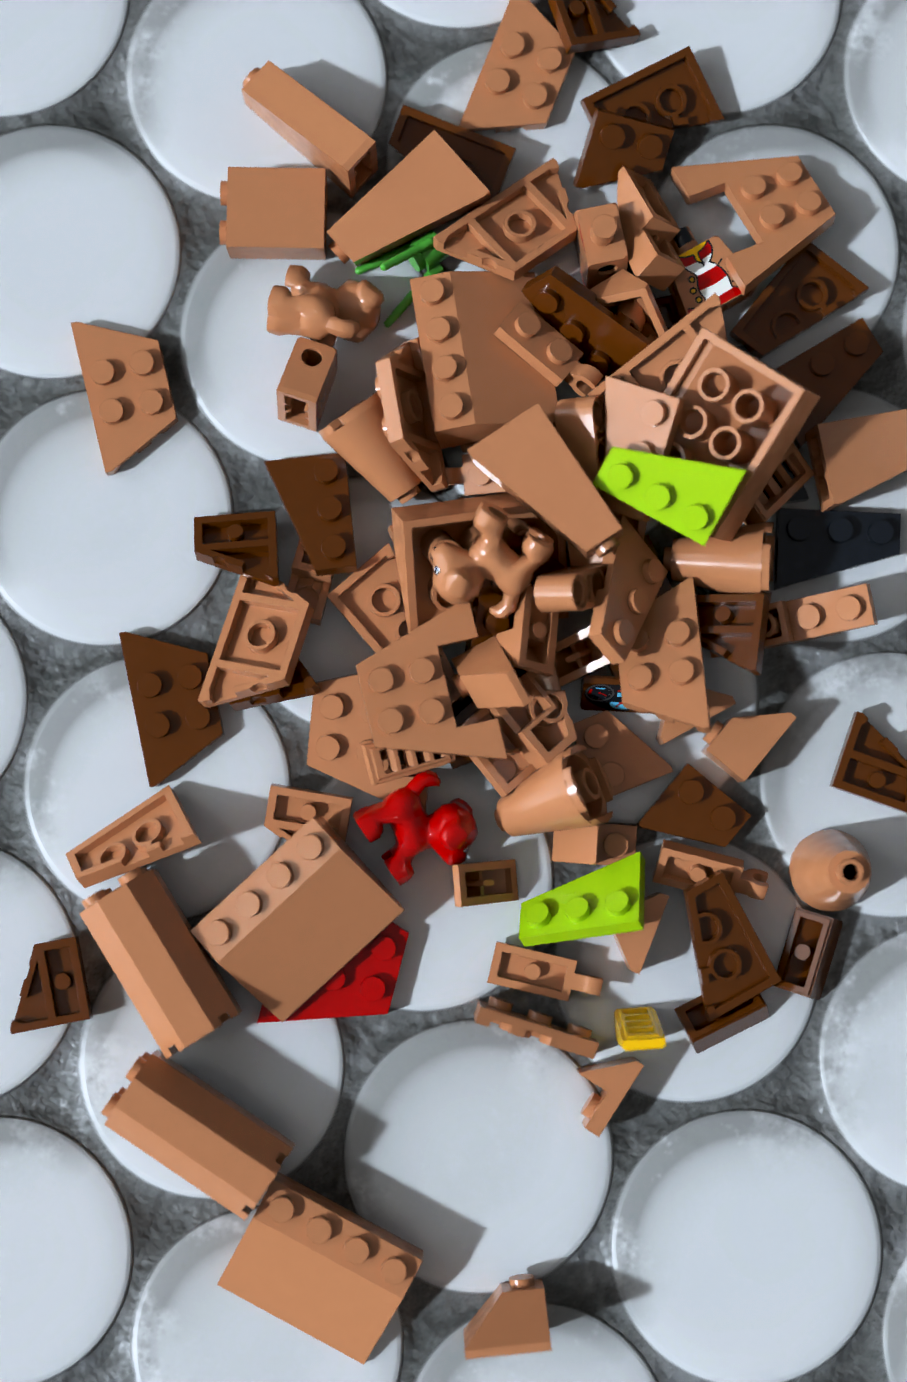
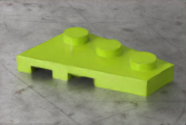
M613 446L599 470L593 485L705 546L747 469Z
M641 851L521 903L519 939L524 947L644 930L645 859Z

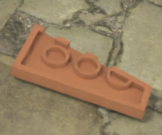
M389 543L358 568V572L351 574L327 595V598L375 653L408 633L396 557ZM439 647L438 651L439 655H442V667L452 705L462 696L451 678L455 673L442 647Z

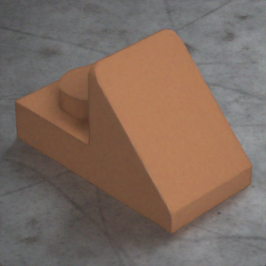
M528 586L521 593L514 614L513 628L496 634L497 641L514 667L548 677L554 674L559 612H541L535 604L534 587Z
M602 824L600 826L553 832L552 861L592 865L612 864L636 853L637 826Z
M628 1057L576 1069L580 1075L602 1088L599 1095L595 1092L590 1095L581 1110V1114L585 1116L582 1121L585 1129L598 1137L601 1135L644 1067L638 1059Z

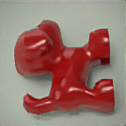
M431 770L417 774L405 787L396 789L386 796L384 801L363 807L353 814L356 823L370 843L381 837L384 831L383 824L390 823L396 842L381 857L400 886L407 883L414 875L411 863L419 853L432 848L448 865L461 864L467 859L469 847L478 835L476 821L473 817V809L462 799L456 798L449 803L442 804L429 815L423 809L419 796L421 792L427 787H439L441 784L438 774Z

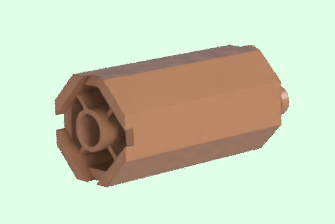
M144 866L142 868L137 867L120 877L118 881L121 887L112 891L111 888L101 889L84 899L81 903L85 910L80 913V916L167 1059L177 1051L185 1049L223 1025V1022L234 1018L242 1012V1009L205 948L190 932L193 928L158 870H148Z
M156 1050L152 1054L145 1052L142 1057L139 1056L125 1077L131 1081L127 1089L122 1087L118 1093L115 1092L101 1112L102 1115L108 1118L104 1125L228 1210L246 1220L281 1169L282 1162L289 1156L295 1143L172 1059H166L160 1051Z

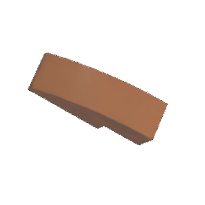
M623 166L618 171L617 206L628 252V262L636 277L664 292L685 269L670 243L678 234L680 228L652 181Z

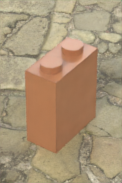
M228 167V180L221 181L220 201L221 206H227V220H220L219 240L220 245H226L230 259L326 260L328 197L326 168Z

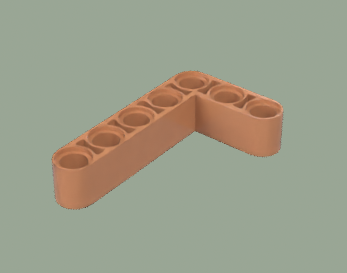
M601 395L561 399L558 401L555 409L556 431L593 484L605 461V399ZM595 487L605 502V491ZM611 511L614 516L619 515V513ZM568 543L570 566L542 574L535 581L534 599L537 608L541 612L546 613L583 611L594 607L596 592L603 589L607 569L602 566L603 557L599 558L595 554L590 558H586Z

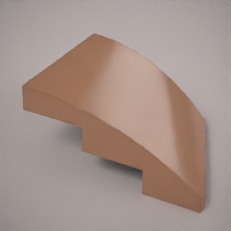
M556 655L554 674L548 677L526 671L519 677L531 703L521 707L480 708L458 726L461 727L498 718L507 760L470 757V759L501 797L508 795L533 772L549 764L557 755L577 740L573 720L569 717L567 711V696L565 690H561L556 670V664L558 663Z

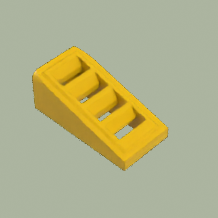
M650 1006L616 1009L614 1011L615 1039L625 1051L661 1049L666 1046L665 1035L654 1008Z

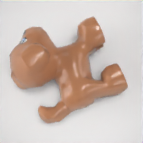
M290 265L285 276L284 286L274 285L268 298L267 331L278 336L300 335L317 341L324 339L329 334H333L344 340L360 343L375 330L380 320L381 304L385 299L383 293L371 282L349 279L339 288L335 289L326 283L310 282L311 274L304 266Z
M483 500L478 506L474 517V526L481 532V537L473 546L467 550L452 543L440 542L432 548L430 558L433 565V588L449 603L469 604L479 596L484 581L486 579L491 580L504 593L502 601L489 608L490 614L496 618H507L516 610L521 593L529 586L533 579V572L552 555L554 540L543 531L531 527L523 538V553L517 554L502 539L509 515L498 505Z

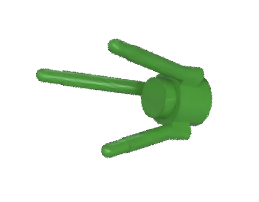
M430 230L420 238L417 237L402 247L356 267L355 273L360 275L379 266L381 270L386 271L409 260L417 272L424 269L426 273L423 276H428L444 271L440 262L448 258V255L437 251L433 247V237L437 234ZM411 290L384 321L386 328L391 327L413 302Z

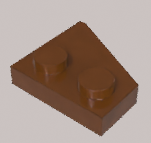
M548 0L566 54L635 44L641 35L639 29L634 24L628 28L614 13L617 6L612 0Z

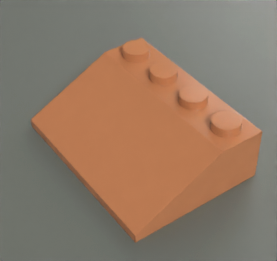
M448 271L410 279L434 432L441 449L479 442L537 403L552 425L556 427L555 409L558 399L555 386L494 335L495 331L521 300L542 317L521 292L525 284L535 278V272H527L515 281L488 271Z
M702 327L663 392L686 400L669 456L747 469L711 534V537L714 539L731 542L817 404L820 396Z
M509 493L391 508L394 550L408 633L455 605L444 600L433 588V565L430 553L432 548L440 542L452 543L467 550L473 546L481 537V532L474 526V517L478 506L483 500L494 503L507 512L509 516L506 527L517 535L524 538L527 531L531 527H535L554 540V550L551 557L559 561L565 568L567 567L566 540ZM473 601L470 602L471 609L473 607ZM568 611L559 612V619L569 618Z
M312 817L190 932L222 968L281 1022H284L400 916L405 909L324 817Z
M278 1172L266 1191L217 1285L364 1365L422 1264L423 1250Z

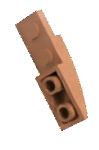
M865 583L794 600L769 603L764 649L878 625L870 584ZM710 652L711 658H718V657H720V656H718V655H716V654Z

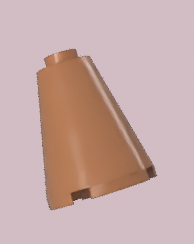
M376 391L371 397L364 401L362 400L318 432L331 448L389 502L398 499L401 504H404L422 491L418 486L422 481L389 444L382 429V418L384 417L382 401Z
M760 522L741 526L731 542L714 539L710 536L706 545L703 546L688 537L673 539L672 547H665L663 565L668 572H671L672 580L683 582L686 579L693 578L695 586L723 594L765 593L771 602L772 592L764 591H769V582H773L775 536H767V533L773 532L775 528L774 522Z
M575 744L568 747L549 764L542 766L508 795L501 797L497 801V809H495L494 816L498 827L510 836L516 837L600 826L609 822L613 817V811L607 813V802L613 800V795L602 765L596 757L588 759L581 752L588 749L584 745Z
M827 829L812 833L798 843L790 857L788 872L790 881L803 902L821 911L835 912L853 906L864 896L870 884L872 868L866 849L855 837L840 830Z

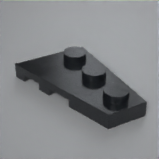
M780 508L776 512L774 590L896 557L900 554L901 514L833 510L821 512V510Z

